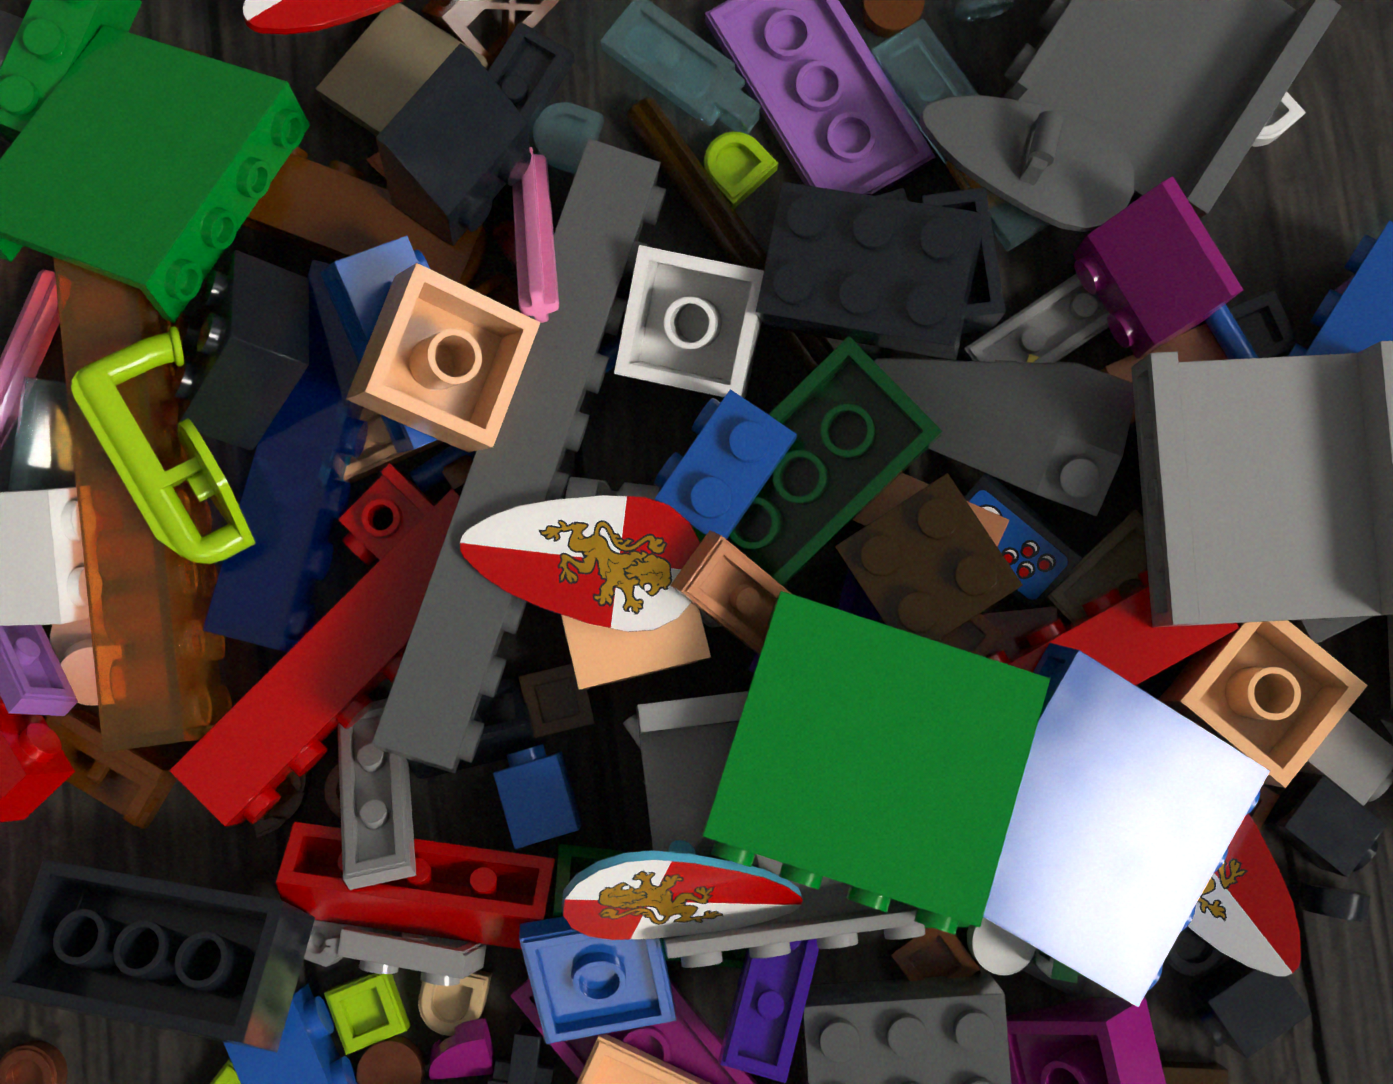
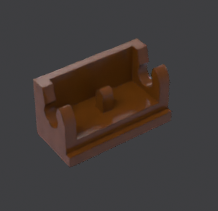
M76 704L65 716L46 715V723L58 735L62 744V750L75 770L66 781L124 815L123 820L133 826L136 825L141 829L148 828L177 781V778L169 771L177 762L80 704Z

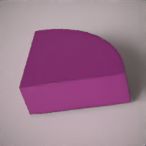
M481 1018L463 1022L455 1026V1035L444 1041L439 1039L432 1045L429 1069L430 1080L491 1075L494 1073L495 1051L486 1019Z

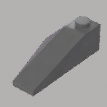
M876 357L875 363L942 430V435L928 449L1039 496L1094 516L1098 515L1123 457L1134 410L1132 382L1078 362L1023 363L1008 360L986 362L933 358Z

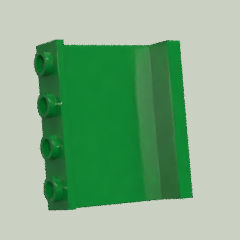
M103 25L0 159V258L12 262L22 247L25 246L139 288L164 320L175 323L189 301L197 295L202 282L224 250L232 244L237 231L259 199L267 193L272 180L292 151L299 146L310 126L289 83Z
M780 591L774 602L767 624L769 628L707 822H704L701 836L715 840L711 854L748 867H752L755 854L782 862L779 877L818 890L820 889L823 876L850 885L846 897L848 900L887 912L891 899L918 907L914 918L915 922L954 935L956 934L959 921L980 928L1051 678Z

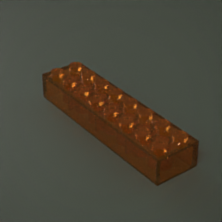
M53 257L103 752L197 741L232 708L229 690L225 685H221L218 660H222L225 655V638L219 622H214L212 597L217 596L219 588L215 564L194 563L179 556L154 537L77 405L71 391L74 375L84 366L137 341L167 333L170 327L175 326L179 330L186 315L182 312L175 323L164 320L139 288ZM175 362L155 367L116 385L117 390L165 471L188 461L178 439L177 417L179 398L171 396L172 381L178 368ZM187 481L173 487L200 535L204 537L206 534H210L212 517L207 500L199 502Z

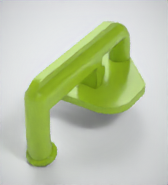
M173 326L170 327L167 333L137 341L84 366L74 375L71 391L77 405L154 537L185 559L194 563L212 564L226 560L256 544L224 474L202 436L188 418L178 423V439L188 461L165 471L116 388V385L155 367L175 362L177 366L184 365L179 331L177 327ZM187 481L198 501L201 502L210 497L228 524L202 537L173 487Z

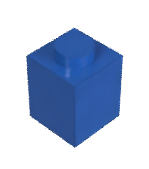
M541 744L506 755L509 767L493 774L514 848L518 849L578 831L583 823L562 751L547 756L544 745Z

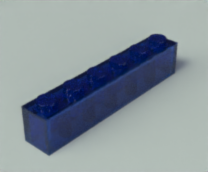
M312 260L307 276L309 279V366L258 442L239 506L256 544L223 560L203 627V631L289 652L313 627L315 606L309 603L316 579L323 580L331 564L333 544L327 541L334 518L339 519L345 513L350 497L351 486L350 482L343 481L346 466L350 464L351 457L358 458L361 455L368 432L367 422L360 420L364 407L346 400L359 363L320 274L330 264Z

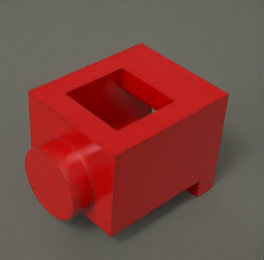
M390 463L381 471L383 475L338 519L349 530L342 538V541L357 557L369 566L377 558L381 560L436 505L402 471ZM383 508H390L393 513L392 524L387 529L377 530L374 526L373 518Z

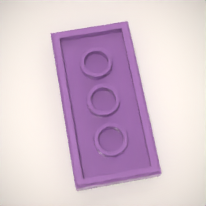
M727 0L705 13V23L804 185L878 196L933 164L936 156L839 0Z

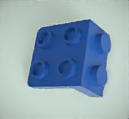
M731 389L721 403L712 398L705 405L692 426L691 431L696 433L697 437L684 457L677 452L673 453L654 481V485L660 488V492L654 499L655 501L670 505L688 520L691 526L704 535H707L709 530L722 535L726 540L797 438L795 432Z

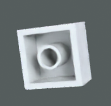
M639 245L614 374L725 397L731 389L745 398L762 320L755 311L764 271Z

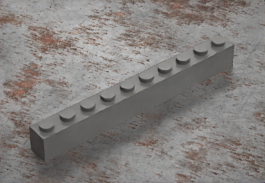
M588 138L554 233L559 309L549 313V320L539 325L493 448L476 451L372 742L379 750L454 774L460 759L467 762L473 761L484 728V723L474 720L482 695L494 698L506 664V659L497 657L496 653L504 631L516 634L527 601L507 593L483 577L463 557L460 551V541L467 529L494 514L520 505L563 498L569 474L560 472V466L566 449L578 452L589 420V415L579 412L586 391L596 394L599 392L609 361V357L599 354L605 335L608 333L618 336L628 304V300L619 297L625 277L633 278L639 245H648L638 241L644 222L652 225L656 224L664 201L666 189L656 186L661 162Z

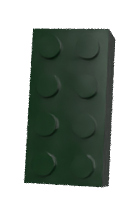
M848 336L769 414L795 432L797 438L727 540L784 587L942 435V430ZM692 526L699 542L701 543L706 535H704Z

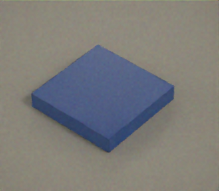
M564 916L520 924L519 940L546 1044L676 1021L675 1003L661 938L609 940L589 937L571 928Z

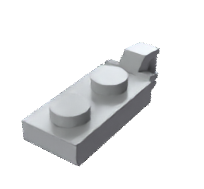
M315 920L304 959L327 967L337 963L343 957L360 960L359 968L366 972L393 974L397 973L399 968L421 971L420 979L426 983L453 986L458 985L460 979H464L483 968L486 944Z

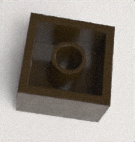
M948 473L835 546L886 625L934 641L939 640L1023 586Z

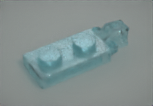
M633 0L600 40L603 51L696 120L700 118L704 123L712 127L719 118L734 131L748 134L760 120L759 109L761 105L741 91L745 85V79L735 71V63L651 1Z

